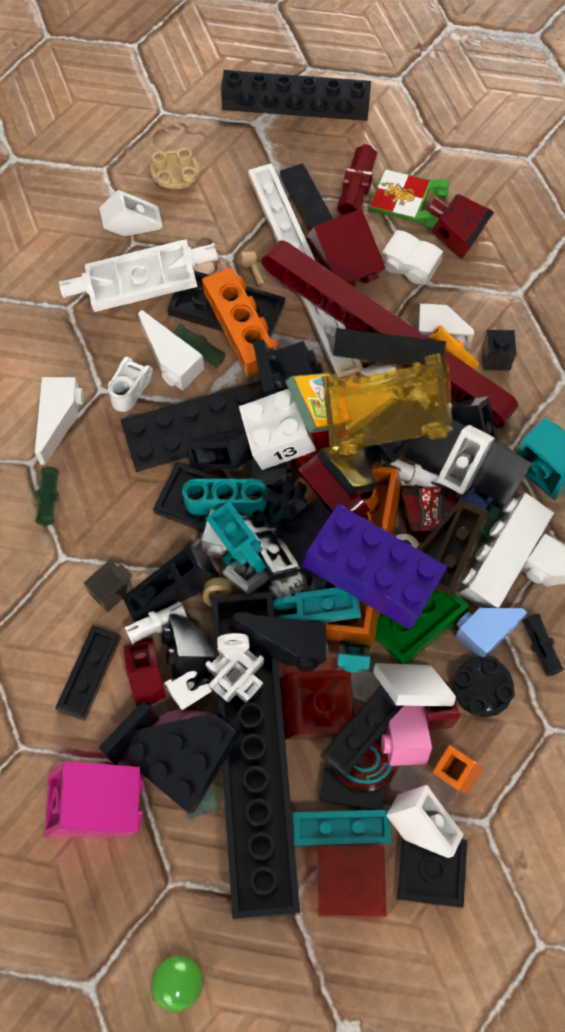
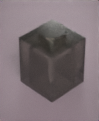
M111 559L83 583L88 594L107 613L123 599L124 595L133 589L130 580L132 574L124 565L120 564L117 566Z

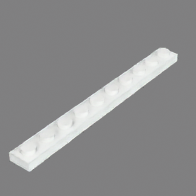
M272 163L248 170V177L276 242L280 240L287 241L315 260ZM300 295L337 383L359 377L358 371L363 369L359 359L333 356L336 328L346 329L345 326Z

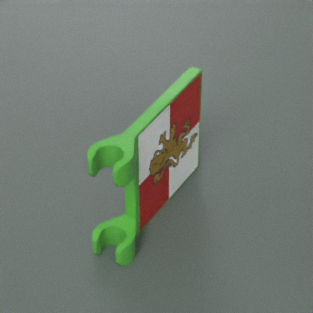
M385 169L368 206V210L415 221L425 228L433 229L436 225V216L427 210H422L429 191L440 198H445L449 192V181L443 178L431 180Z

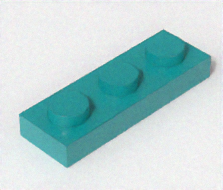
M389 810L293 812L294 846L391 845V824L386 816Z

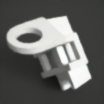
M239 633L221 635L217 638V649L220 655L212 663L208 661L205 664L207 669L215 676L208 686L227 702L237 695L247 703L263 685V682L254 674L263 665L264 658L261 655L257 658L249 651V637L247 635ZM233 668H235V669L226 677V675H227Z

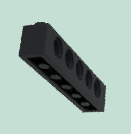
M224 70L221 85L222 110L368 121L371 81Z

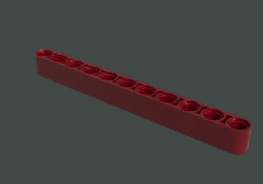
M278 241L261 259L262 265L268 273L351 330L429 339L287 241ZM447 350L443 370L403 365L455 402L489 396L496 428H502L518 408V402L514 396Z

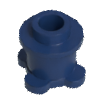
M474 487L470 491L467 490L463 495L460 494L457 498L456 504L459 500H462L484 510L489 507L493 500L490 496L485 500L474 492Z

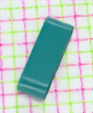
M192 479L186 482L182 489L185 507L188 512L195 515H209L211 509L217 510L228 501L232 503L240 515H255L257 512H264L268 506V501L262 498L263 491L267 487L264 482L257 479ZM225 494L232 496L227 500L220 499V496ZM255 494L261 496L257 500H251L248 498L249 496ZM193 495H202L200 499H191Z

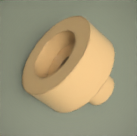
M212 578L203 587V600L210 607H212L211 597L233 595L232 584L224 578Z

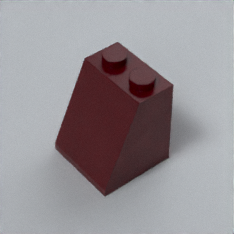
M362 208L314 226L305 237L315 261L353 287H356L355 283L362 280L367 284L379 279V274L386 268Z

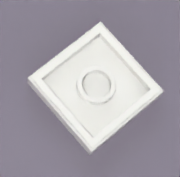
M375 663L373 673L396 705H454L455 694L431 665Z

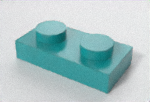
M339 642L338 666H342L343 670L353 673H360L362 669L369 670L370 646Z

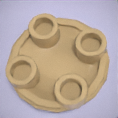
M181 148L178 151H158L152 155L150 175L153 181L161 187L182 189L196 181L199 176V165L196 159L192 157V152L187 148Z

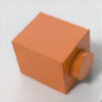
M449 745L432 773L458 791L468 795L484 767Z

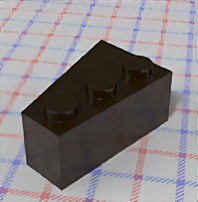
M459 500L423 543L418 545L416 549L448 566L434 592L454 599L489 519V511Z

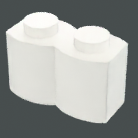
M396 230L381 253L385 269L388 272L405 275L412 283L422 285L429 283L442 262L443 251L434 244L419 241L413 235Z

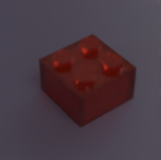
M318 845V918L383 919L386 917L385 846Z

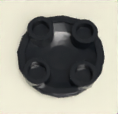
M480 656L467 660L459 667L454 676L453 691L456 700L465 711L474 716L487 718L498 715L508 707L515 696L514 683L510 672L493 656L485 658Z

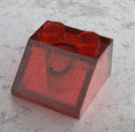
M345 670L291 671L280 678L285 740H305L337 736L355 715L350 672Z

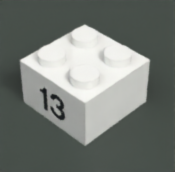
M289 389L239 406L252 456L262 470L316 451L312 435L308 433Z

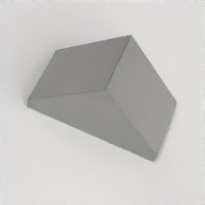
M235 561L223 571L226 579L243 594L257 593L269 579L264 570L257 574L248 561L242 566L239 562Z

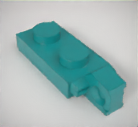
M230 501L206 517L208 523L241 566L248 561L257 574L267 567L258 555L263 550L260 541Z

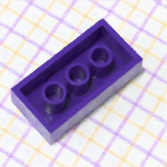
M338 504L308 549L302 567L411 630L448 566Z

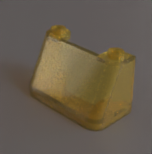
M439 353L425 356L426 364L424 366L420 362L413 363L414 367L359 378L354 374L349 375V379L338 380L337 374L322 376L330 447L340 450L342 455L357 453L358 448L425 436H429V439L447 437V432L453 430L451 382L447 361Z

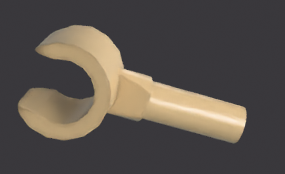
M253 251L242 252L243 268L251 267L257 285H264L258 271L256 253Z

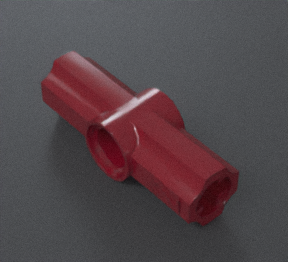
M363 144L357 147L351 167L346 169L343 191L337 211L342 215L361 209L364 197L369 193L373 168L378 153L371 145Z

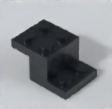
M264 339L253 342L262 387L266 396L288 389L285 381L291 376L325 373L321 362L317 361L314 350H309L304 341L275 350L274 347L269 348Z

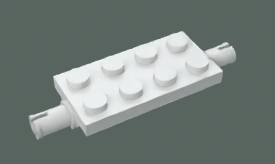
M187 239L88 263L85 264L86 273H82L81 277L59 281V285H61L60 291L63 298L86 292L90 295L91 306L94 312L194 288L197 287L194 273L195 265L218 260L215 244L212 243L191 249L188 246Z

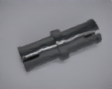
M533 614L524 618L522 623L532 642L531 650L537 654L545 676L549 677L562 672L564 668L553 647L555 645L554 639L548 636L541 620V615Z

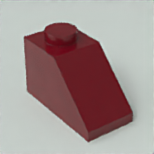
M153 638L124 645L127 676L136 706L143 701L147 705H151L161 699H165V687Z

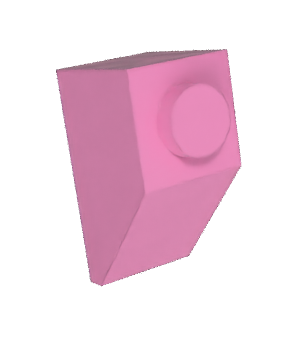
M403 706L389 721L386 734L381 736L383 754L387 753L389 766L427 764L432 745L424 706Z

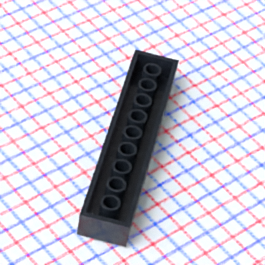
M272 592L211 597L215 659L220 655L217 649V638L221 635L232 634V632L227 630V623L235 613L274 617ZM250 643L249 651L257 658L260 655L264 658L263 665L254 674L263 682V685L247 703L237 695L227 702L218 694L219 713L242 730L222 765L232 919L234 922L300 916L279 665L277 659ZM233 668V669L226 675V677H227L235 668Z

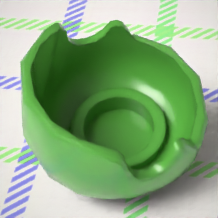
M176 955L161 962L155 969L150 983L153 1001L162 1010L175 1013L182 1012L192 1006L200 997L204 984L201 968L191 958Z

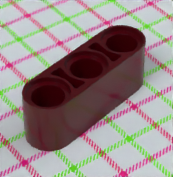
M318 454L298 469L303 479L331 512L334 511L338 504L361 517L370 511L358 494L350 495L319 459Z

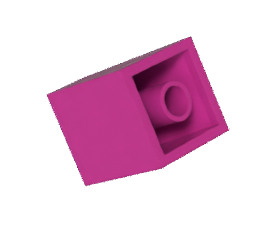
M63 762L50 771L48 776L44 837H129L138 833V829L142 824L139 796L142 795L144 787L143 777L140 776V767Z

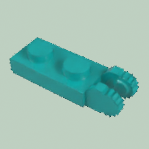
M338 587L295 593L296 596L277 598L273 601L275 610L285 611L297 608V614L280 616L278 618L320 623L361 618L359 599Z

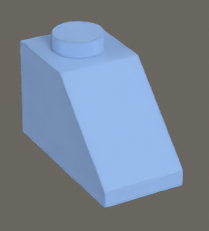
M479 608L473 615L468 612L457 623L459 630L455 637L476 657L481 656L485 658L522 622L527 612L523 608Z

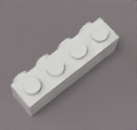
M527 493L516 499L512 497L503 509V512L506 514L501 521L498 520L489 532V535L492 536L488 544H483L475 555L477 559L476 564L465 572L461 581L463 585L458 593L479 608L500 607L554 512Z

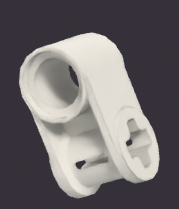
M125 357L121 361L117 372L108 384L111 405L115 410L125 412L134 407L139 396L151 380L153 374L151 366L146 365L144 367L132 362L130 357Z

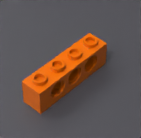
M232 267L202 278L204 295L247 377L258 374L259 369L254 346L249 342L264 339L269 348L274 347L275 350H278L279 346L274 338L270 339L265 319L258 317L256 303L252 296H247L243 278L241 275L236 276Z

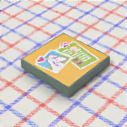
M330 373L291 376L285 381L308 433L343 429L353 424Z

